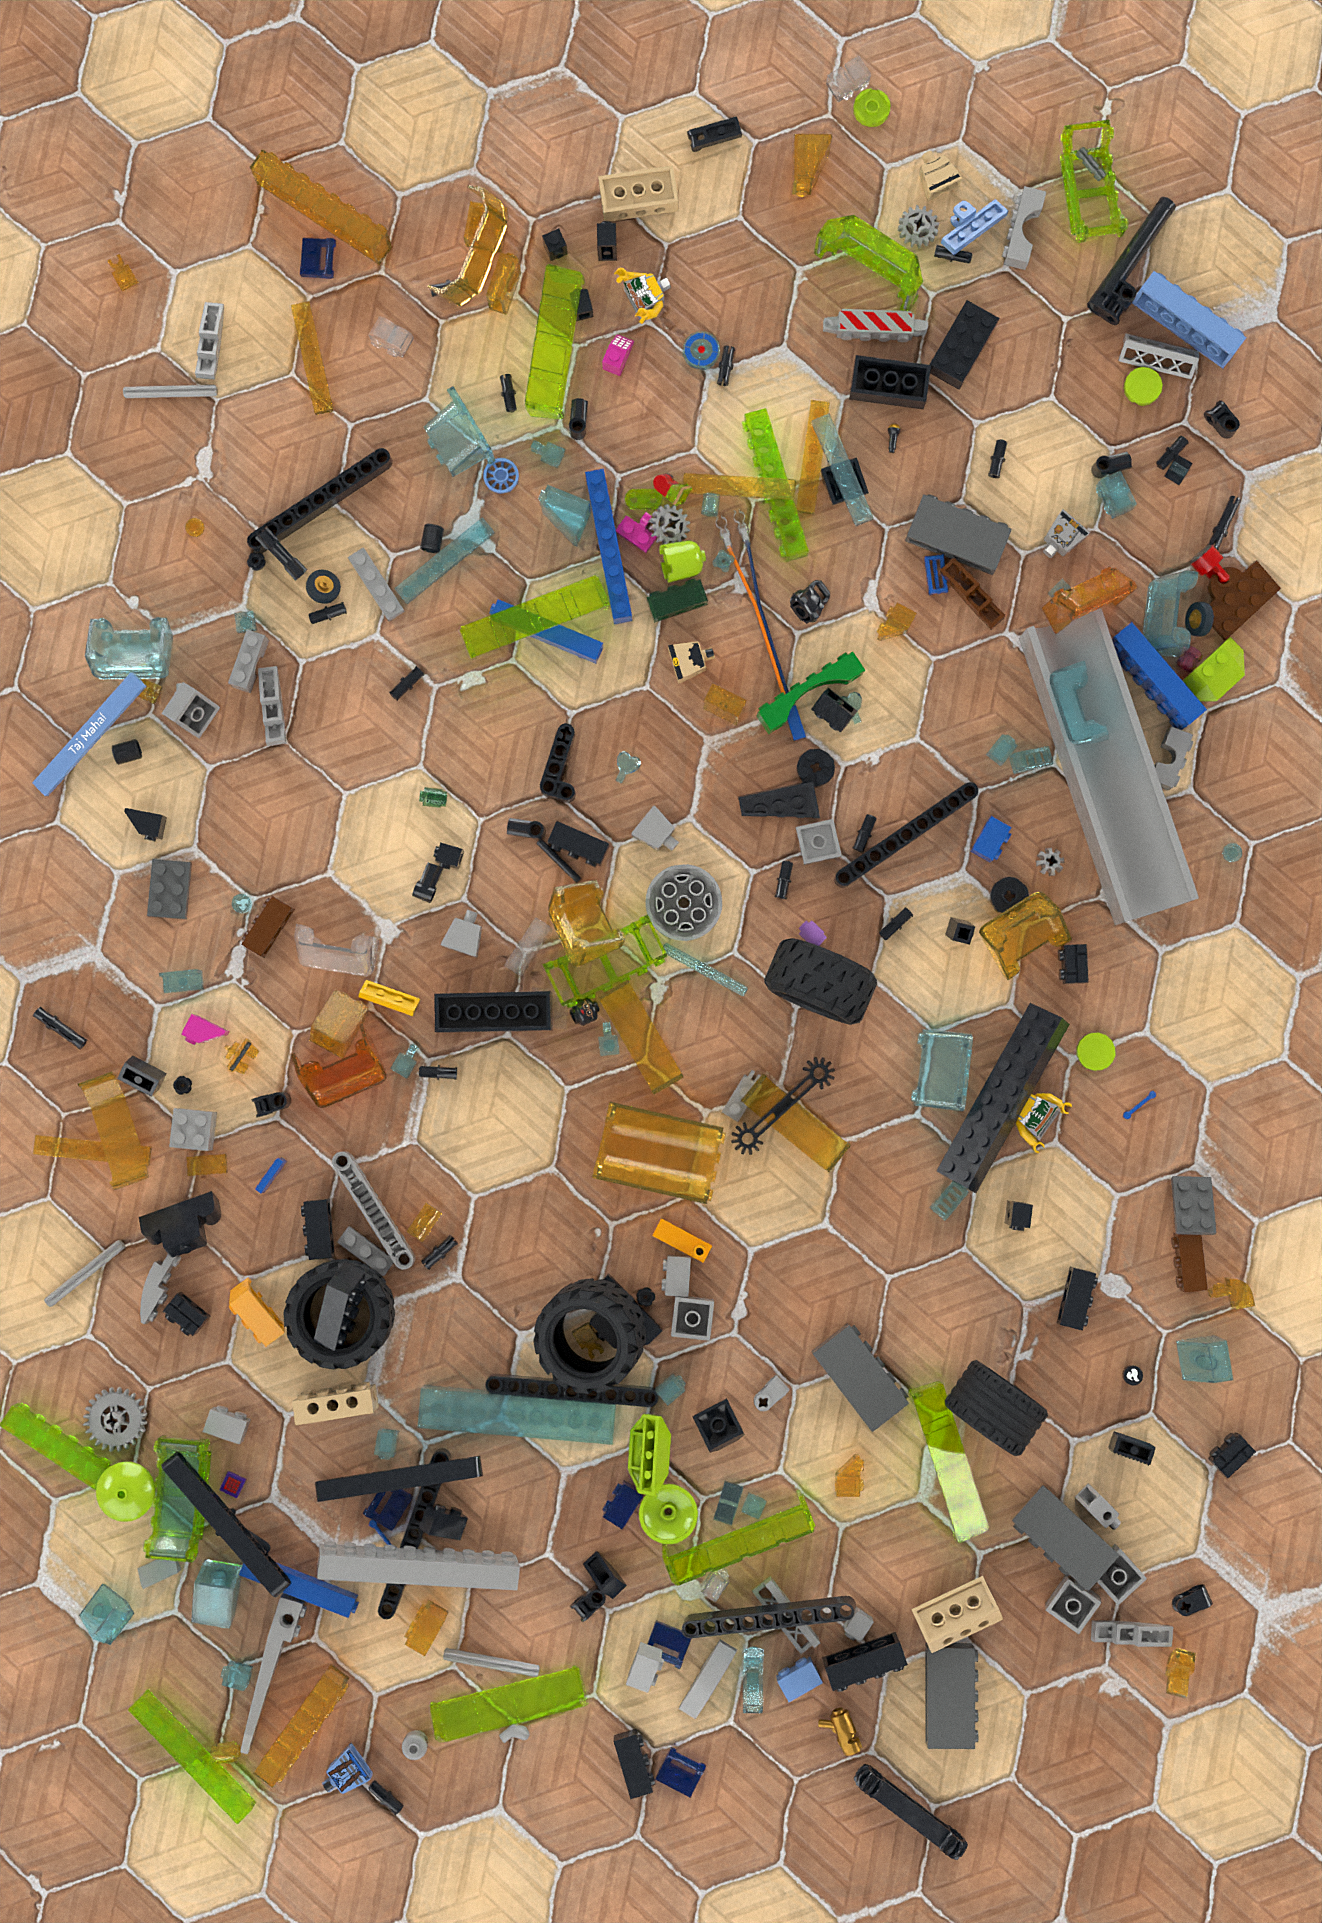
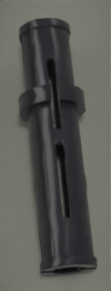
M1235 496L1229 497V501L1217 526L1213 528V535L1207 546L1214 545L1219 550L1223 538L1228 534L1227 529L1241 503L1240 498L1237 497L1233 504Z
M42 1007L37 1008L34 1012L33 1017L45 1024L47 1029H52L81 1050L87 1043V1039L62 1023L56 1015H51Z

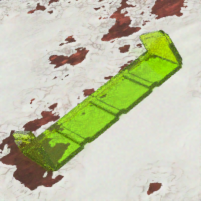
M552 264L546 265L536 336L530 364L531 368L525 396V408L531 417L564 419L562 409L581 287L585 284V279L579 271Z
M593 575L461 626L459 630L471 660H476V657L515 641L598 609L610 608V603L599 577Z
M936 1381L908 1390V1394L914 1402L954 1528V1531H952L953 1536L958 1543H961L987 1531L989 1526L953 1413L945 1406L947 1394L944 1384Z
M800 1489L796 1490L801 1503L798 1506L672 1556L667 1545L662 1544V1558L671 1582L676 1586H680L705 1576L709 1571L715 1572L740 1562L745 1557L750 1558L778 1547L782 1542L788 1543L813 1533L816 1526L804 1494H801Z
M573 1665L572 1668L438 1703L433 1701L430 1702V1711L435 1740L444 1743L511 1726L512 1724L523 1723L585 1707L589 1702L581 1670L576 1665Z

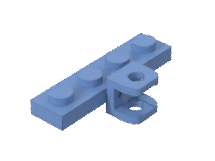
M995 199L976 213V209L969 202L961 201L953 208L955 215L950 219L955 229L942 238L941 244L955 255L1005 218L1008 210ZM960 208H965L966 211H961Z

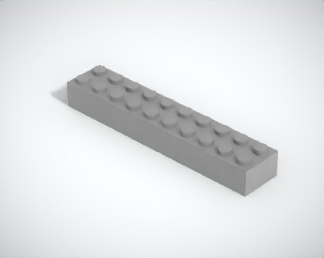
M326 1541L324 1544L320 1543L317 1563L318 1580L517 1590L520 1571L516 1555L507 1551L502 1552V1554H494L493 1551L489 1550L477 1553L470 1549H464L463 1552H459L451 1548H444L442 1551L435 1550L433 1547H424L423 1549H416L413 1546L396 1548L394 1545L376 1547L375 1544L356 1546L355 1543L351 1542L339 1545L333 1541Z

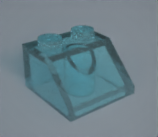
M102 1584L79 1614V1617L93 1640L111 1645L134 1615V1611L124 1598L106 1584Z

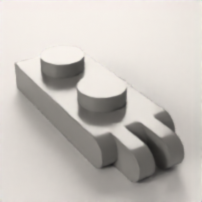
M751 1070L748 1076H743L722 1110V1113L739 1122L761 1086L758 1083L761 1078L760 1074L757 1075L755 1080L751 1079L755 1073L753 1070Z

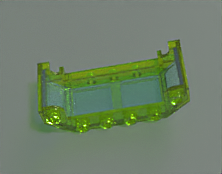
M162 1435L155 1441L154 1452H157L156 1466L159 1469V1475L155 1479L157 1494L152 1504V1507L155 1508V1513L150 1522L153 1532L148 1540H145L143 1551L146 1552L145 1558L192 1563L197 1559L199 1553L198 1544L204 1534L205 1518L164 1472L161 1464L178 1451L209 1485L212 1456L211 1451H208L209 1439L193 1440L171 1438Z

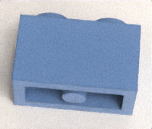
M803 1657L796 1661V1665L793 1667H785L778 1672L779 1675L776 1676L777 1682L788 1702L793 1701L823 1683L822 1677L811 1657Z

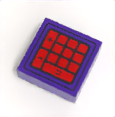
M228 1471L219 1490L238 1498L246 1479Z

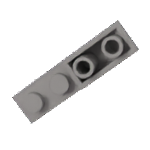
M168 1254L164 1262L158 1260L153 1263L142 1292L140 1307L141 1323L153 1322L158 1314L157 1308L160 1304L163 1305L168 1298L166 1293L169 1288L165 1287L163 1283L166 1284L172 1275L170 1271L173 1266L176 1267L181 1261L182 1257L180 1255L172 1258Z

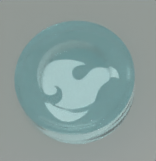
M237 894L232 899V907L238 913H246L251 909L252 901L245 894Z

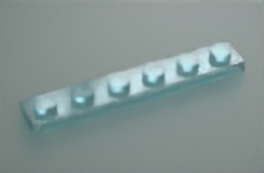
M830 413L812 420V426L855 527L873 520L872 512Z
M482 517L395 587V591L406 604H409L493 536L495 532Z

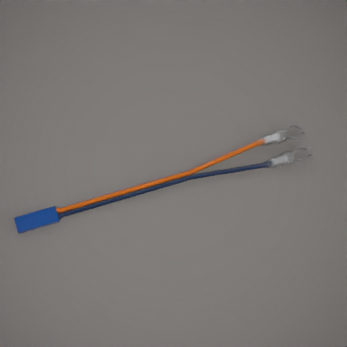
M739 510V513H742L744 515L745 520V514ZM721 515V518L726 521V525H727V520H726V518H725V517H722V515ZM734 518V521L739 523L737 530L747 547L756 601L733 554L731 534L726 525L725 529L720 530L719 535L753 603L781 693L787 694L789 690L760 602L750 547L749 528L744 520L740 524ZM793 705L787 721L793 740L796 741L806 738L797 707Z

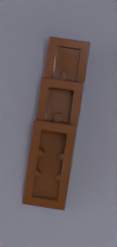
M955 558L940 570V573L990 630L1005 618V614L992 602L993 599L980 587V583Z

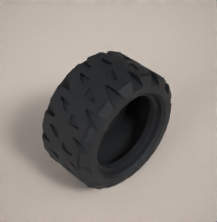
M794 938L782 940L779 943L764 978V983L768 990L775 995L811 1012L848 1025L857 1024L862 1021L878 984L875 975L866 967L833 951Z
M338 1259L322 1263L303 1274L289 1291L285 1301L287 1304L283 1312L284 1327H287V1337L292 1347L297 1348L299 1355L311 1364L316 1363L321 1368L332 1370L354 1367L369 1359L388 1339L395 1319L394 1298L391 1289L386 1285V1280L376 1270L369 1268V1265L348 1259ZM347 1262L366 1271L364 1278L366 1285L361 1293L369 1305L370 1322L366 1333L359 1341L352 1344L339 1345L333 1351L314 1342L316 1330L311 1321L310 1308L316 1292L323 1285L329 1283L343 1263Z
M594 1278L581 1279L575 1283H570L547 1303L536 1320L533 1343L536 1355L539 1354V1363L547 1375L551 1372L553 1380L566 1389L571 1386L574 1392L590 1394L592 1391L601 1393L609 1390L615 1384H619L629 1374L643 1353L647 1331L643 1325L645 1318L639 1305L632 1303L634 1298L623 1288H615V1283L603 1279L594 1281ZM587 1309L597 1312L606 1318L612 1325L617 1337L615 1357L606 1361L596 1362L577 1355L565 1338L564 1320L566 1314L573 1310Z

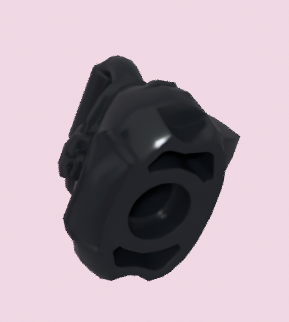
M815 580L804 590L800 589L793 593L790 599V607L800 621L802 620L806 624L816 622L821 615L824 605L830 599V591L822 580ZM815 585L825 597L824 599H821L816 590H814Z

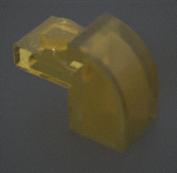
M1224 1277L1226 1285L1224 1283L1213 1284V1288L1207 1290L1209 1297L1212 1298L1229 1296L1231 1308L1235 1310L1255 1306L1252 1290L1242 1280Z
M1179 1648L1171 1652L1165 1671V1676H1167L1166 1694L1182 1698L1188 1697L1189 1676L1195 1671L1196 1653Z

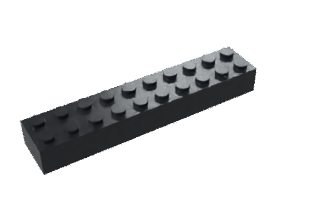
M1029 1003L937 1169L938 1173L977 1193L1070 1025L1067 1021L1054 1013Z

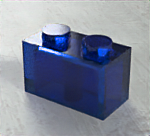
M625 1480L621 1484L617 1483L612 1492L614 1494L612 1500H607L602 1508L604 1511L603 1518L622 1530L643 1497V1494L637 1492L636 1487Z

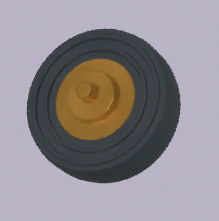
M316 570L309 575L306 581L307 594L315 602L321 604L331 603L340 593L341 585L338 577L328 570Z
M1205 602L1191 604L1185 616V626L1188 633L1192 636L1202 637L1210 632L1214 621L1212 607Z

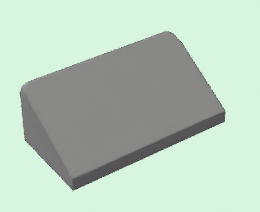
M174 1552L139 1567L138 1574L142 1588L144 1589L177 1574L181 1567Z

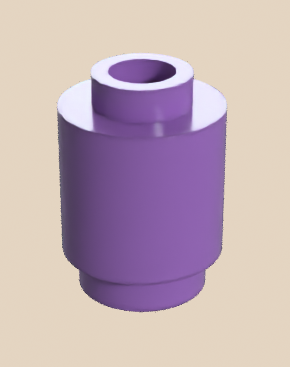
M806 920L799 927L801 931L799 935L806 942L819 946L827 938L824 935L825 932L812 920L810 922Z

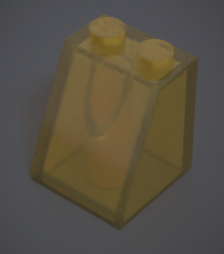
M794 134L792 149V195L799 197L811 195L829 157L832 134Z
M334 990L311 1025L309 1041L343 1059L367 1017L368 1007L363 1002L350 998L347 993Z

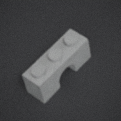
M246 630L228 681L233 688L251 693L257 677L255 674L257 662L260 657H264L269 643V639L265 635Z
M1172 726L1167 729L1161 744V748L1170 752L1172 756L1171 763L1163 764L1157 762L1154 764L1161 787L1165 790H1170L1173 786H1177L1180 776H1178L1179 770L1184 768L1187 760L1184 757L1193 745V741H1191L1192 734Z

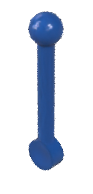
M1149 1092V1096H1147L1129 1112H1124L1123 1117L1125 1119H1130L1132 1113H1134L1137 1109L1144 1105L1148 1100L1156 1097V1092Z
M375 1519L370 1520L369 1526L378 1532L387 1545H392L377 1526V1521Z

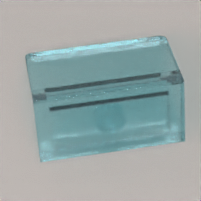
M193 969L159 973V977L163 978L164 993L204 990L202 970Z

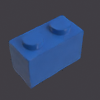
M991 816L970 852L988 862L993 861V859L997 860L1002 852L1000 849L1002 843L1006 844L1011 836L1009 831L1012 827Z

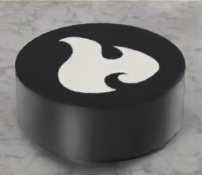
M1129 1365L1124 1368L1122 1377L1127 1384L1135 1386L1143 1380V1372L1139 1367Z

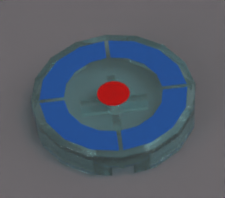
M699 331L691 334L685 340L683 357L690 367L706 370L718 361L720 345L712 334Z

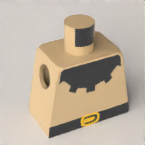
M699 642L668 645L669 655L678 684L706 671L705 661L715 659L712 647L701 650Z

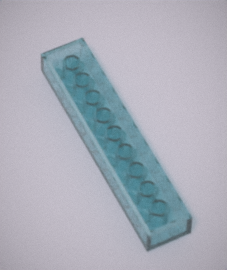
M423 1385L420 1394L417 1428L613 1445L616 1404L489 1393L487 1390Z

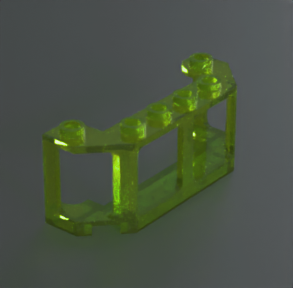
M1110 120L1065 125L1061 133L1063 154H1060V164L1071 234L1077 236V243L1085 242L1088 237L1115 233L1120 238L1123 237L1128 229V219L1121 214V209L1117 206L1118 190H1115L1114 187L1116 176L1115 172H1112L1111 167L1113 156L1111 153L1109 154L1108 148L1111 139L1114 138V128L1110 126ZM1103 127L1101 146L1087 149V154H1091L1093 158H1101L1103 170L1106 172L1104 177L1105 186L1077 190L1073 161L1079 159L1076 156L1078 150L1072 151L1073 131ZM1106 196L1111 225L1088 228V225H1085L1084 220L1081 219L1078 199Z
M647 914L624 928L542 965L562 1007L567 1006L569 1009L578 1005V1001L581 999L597 997L595 993L601 990L605 993L614 989L613 985L618 982L622 985L630 981V977L635 974L641 976L649 972L647 968L653 965L657 967L665 963V959L668 956ZM648 924L663 955L652 959L640 934V929ZM628 935H634L646 960V964L618 977L604 948ZM596 952L610 981L584 994H580L568 969V964ZM558 968L563 971L574 994L573 998L565 1002L550 971Z

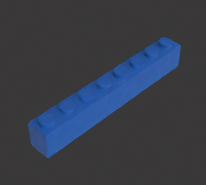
M604 469L585 472L613 622L614 624L633 621Z

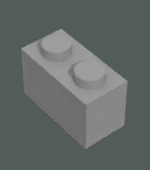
M668 1255L667 1259H663V1271L667 1272L666 1279H662L661 1290L665 1291L666 1296L688 1297L691 1256Z
M217 1405V1407L210 1409L203 1432L236 1444H241L244 1441L251 1419L247 1418V1415L242 1412L232 1413L228 1411L227 1407Z
M640 1642L628 1673L626 1685L648 1693L651 1685L655 1686L658 1678L657 1670L661 1671L664 1663V1659L661 1658L663 1650Z

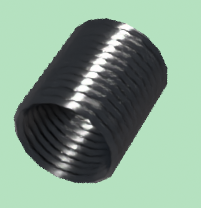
M425 524L420 549L429 553H439L444 528L436 524Z
M136 739L112 745V754L118 765L142 758L141 747Z

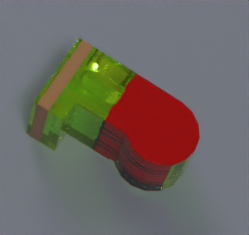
M669 473L657 475L653 480L654 488L675 506L684 504L692 490V487L687 483L680 485Z

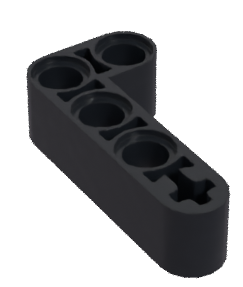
M567 723L560 725L557 730L540 782V790L544 796L564 803H570L576 797L574 787L569 783L561 781L575 739L574 728ZM566 730H569V733L571 735L566 736V743H564V735L562 732H566ZM559 747H563L566 750L562 756H558L555 753ZM553 765L560 767L559 772L556 774H552L549 771ZM547 783L554 785L553 790L550 792L544 791V786ZM570 789L572 795L565 798L562 796V791Z

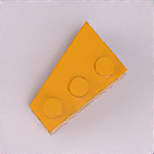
M248 1277L230 1290L229 1308L234 1315L238 1314L241 1317V1322L246 1329L250 1328L253 1331L256 1341L263 1343L267 1347L285 1333V1327L273 1309L268 1307L261 1299L263 1297L260 1292L256 1293L250 1286L252 1281Z

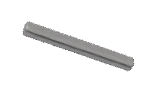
M216 385L124 387L123 395L125 398L216 396L217 387Z
M121 1240L114 1242L44 1299L45 1303L49 1307L54 1306L125 1248V1244Z
M449 1648L444 1650L443 1659L447 1661L538 1677L540 1669L539 1665Z

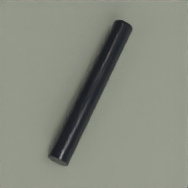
M542 838L536 843L576 884L581 881L582 878Z

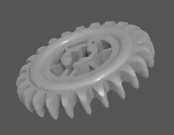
M111 1387L109 1388V1393L103 1389L101 1391L102 1396L95 1394L97 1401L89 1400L92 1406L85 1408V1410L90 1412L83 1415V1418L89 1419L83 1426H90L85 1433L93 1434L89 1440L97 1439L95 1446L103 1443L102 1450L106 1449L108 1445L110 1452L115 1449V1446L118 1452L122 1450V1446L125 1449H129V1442L135 1445V1438H142L139 1432H145V1428L142 1426L148 1423L143 1419V1417L147 1416L146 1412H142L145 1405L139 1406L141 1398L135 1400L136 1393L129 1395V1389H126L124 1393H122L121 1387H118L116 1392ZM118 1405L124 1407L125 1411L119 1410ZM110 1406L111 1412L108 1414L104 1413V1411ZM126 1412H128V1415H129V1422H126V1421H125V1420H126V1416H125V1413H126ZM111 1418L117 1419L118 1422L112 1421ZM127 1425V1428L122 1432L121 1426Z

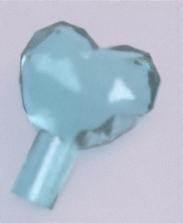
M852 692L848 697H841L856 710L860 709L862 697L859 693ZM858 712L853 717L854 724L862 722Z
M625 751L620 752L617 756V766L620 772L615 781L622 784L627 774L637 771L641 765L640 758L631 757Z

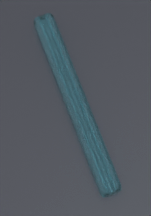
M665 943L661 951L664 954L735 993L744 996L748 988L745 985L668 943Z

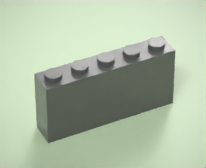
M923 494L905 541L936 554H944V557L949 559L955 558L959 563L993 575L1012 529L1008 528V525L1005 523L993 522L987 516L975 515L969 509H960L951 502L945 501L944 503L933 495Z
M847 1323L811 1352L873 1432L909 1404L906 1400L909 1396L902 1387L900 1389L896 1387L894 1383L897 1380L891 1372L886 1374L882 1368L885 1365L878 1356L876 1358L873 1357L870 1353L873 1350L867 1341H861L858 1337L861 1333L856 1326L853 1325L851 1327Z
M1044 1485L1012 1520L1015 1523L1013 1527L1021 1535L1025 1532L1030 1537L1028 1541L1036 1549L1040 1546L1045 1551L1043 1555L1051 1563L1055 1560L1060 1565L1058 1569L1066 1577L1071 1575L1076 1580L1074 1584L1081 1591H1084V1589L1089 1591L1120 1556Z
M925 1643V1743L928 1749H975V1742L979 1740L978 1730H975V1722H978V1710H975V1702H978V1690H975V1682H978V1670H975V1662H978V1650H975L972 1643H952L931 1653L928 1644Z

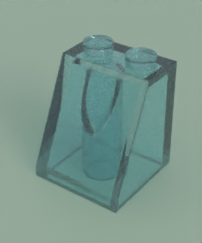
M547 485L545 490L542 489L539 496L542 513L577 547L591 514L590 501Z
M1212 1335L1176 1341L1182 1380L1207 1383L1233 1380L1226 1340Z
M204 1560L194 1583L191 1622L221 1628L231 1627L236 1613L242 1577L239 1573L242 1565Z

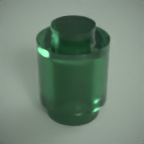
M425 787L424 791L420 790L419 802H423V806L446 807L447 791Z

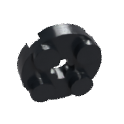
M807 750L800 756L797 762L796 770L802 782L813 780L814 788L827 784L835 772L834 759L824 750ZM815 763L819 764L821 771L813 773V769L810 766L815 765Z
M1015 877L1000 879L993 885L990 891L991 905L996 912L1003 915L1011 916L1018 914L1029 901L1028 888ZM1007 891H1010L1011 894H1014V898L1011 899V902H1009L1004 897V895L1007 894Z

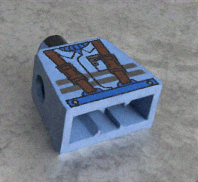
M351 1742L328 1766L326 1772L329 1778L323 1781L322 1784L327 1792L337 1787L340 1793L344 1794L368 1782L373 1772Z

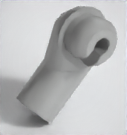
M512 1724L499 1737L506 1743L512 1737L523 1741L527 1740L530 1734L525 1726Z

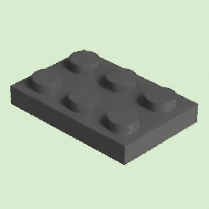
M152 859L147 909L148 917L187 920L191 862Z
M1172 1176L1175 1233L1215 1235L1216 1222L1212 1178Z

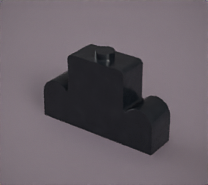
M210 1191L140 1216L141 1233L152 1245L162 1243L163 1248L172 1258L188 1254L207 1245L204 1225H214L220 1221L221 1209L219 1199Z
M609 1273L603 1278V1280L615 1283V1288H623ZM635 1300L632 1301V1303L639 1305ZM639 1305L645 1318L643 1325L647 1330L646 1343L644 1345H648L663 1329ZM596 1312L590 1318V1324L597 1330L595 1334L603 1342L606 1340L614 1349H617V1337L612 1325L606 1318Z

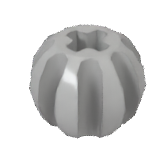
M1045 848V853L1040 851L1037 857L1041 861H1036V866L1042 867L1039 872L1044 875L1047 871L1048 876H1055V870L1060 873L1063 869L1060 863H1065L1064 857H1059L1061 852L1056 849L1053 853L1052 848ZM1049 858H1051V862L1054 863L1051 866H1049V862L1047 861Z

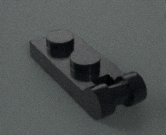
M736 116L690 129L687 132V136L691 140L690 146L692 151L697 152L705 147L741 138L742 131ZM703 135L704 139L698 140V136Z

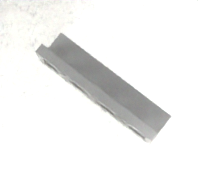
M1125 333L1118 361L1192 379L1199 361V351ZM1127 348L1134 349L1137 353V356L1133 358L1124 357ZM1150 353L1154 355L1156 360L1147 363L1142 357ZM1170 358L1174 364L1167 368L1163 367L1160 361ZM1185 362L1192 364L1189 373L1181 371L1179 366Z
M771 1576L752 1590L762 1605H768L766 1602H770V1604H773V1602H791ZM766 1586L771 1592V1599L763 1598L759 1591ZM789 1612L783 1613L786 1617H792ZM809 1625L796 1626L795 1630L781 1628L800 1654L811 1646L815 1648L820 1644L819 1637ZM797 1634H804L808 1640L802 1647L797 1642Z

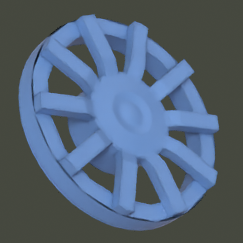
M497 458L490 461L485 467L483 473L484 482L489 490L495 493H508L518 484L519 472L512 461L506 458ZM501 462V467L498 468L495 463ZM504 462L510 464L506 469L504 468ZM492 465L495 468L494 472L489 470ZM513 467L515 472L508 473V471ZM487 473L492 474L494 477L487 478ZM516 475L515 480L509 478V476ZM495 480V482L490 486L488 481ZM507 481H509V482H511V483H513V484L509 487V485L507 484ZM497 483H499V490L494 488ZM502 484H504L507 489L502 490Z

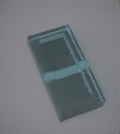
M724 1481L713 1520L729 1525L733 1524L743 1486Z

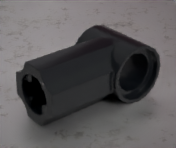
M576 398L571 403L569 432L574 440H581L586 435L588 401L581 398ZM576 426L582 427L580 431L573 430Z
M1128 452L1112 456H1100L1093 464L1091 473L1096 478H1103L1108 474L1131 469V456ZM1098 464L1103 465L1105 470H1102Z
M509 818L507 834L540 840L546 835V828L538 821ZM535 826L541 827V832L538 835L532 834V829Z
M428 862L420 881L418 880L414 887L412 896L431 903L443 868Z

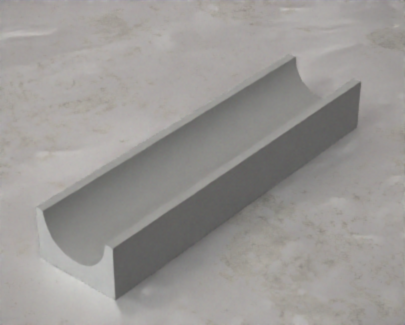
M1095 606L1077 617L1043 628H1035L1034 626L1027 628L1019 640L1114 925L1198 899L1199 896L1101 606Z

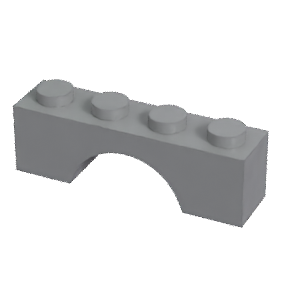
M1024 186L1022 193H1018L1015 204L1019 206L1012 215L1011 222H1014L1013 228H1009L1006 239L1010 241L1009 245H1005L1002 257L1005 258L1003 265L1022 270L1026 269L1033 245L1025 238L1022 225L1032 218L1039 217L1046 191Z

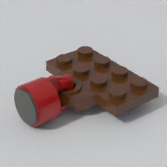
M1208 545L1192 558L1190 565L1200 576L1206 575L1209 579L1207 589L1213 599L1209 605L1212 607L1214 614L1212 627L1223 640H1227L1270 600L1281 587L1257 560L1251 563L1243 572L1234 567L1222 568L1219 562L1223 559V556L1213 545Z

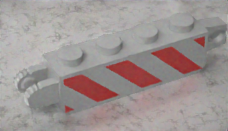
M842 309L838 316L827 317L823 320V332L837 334V338L842 340L855 338L861 341L878 339L881 342L889 340L908 342L912 340L913 336L925 335L929 326L926 320L914 319V314L911 311Z

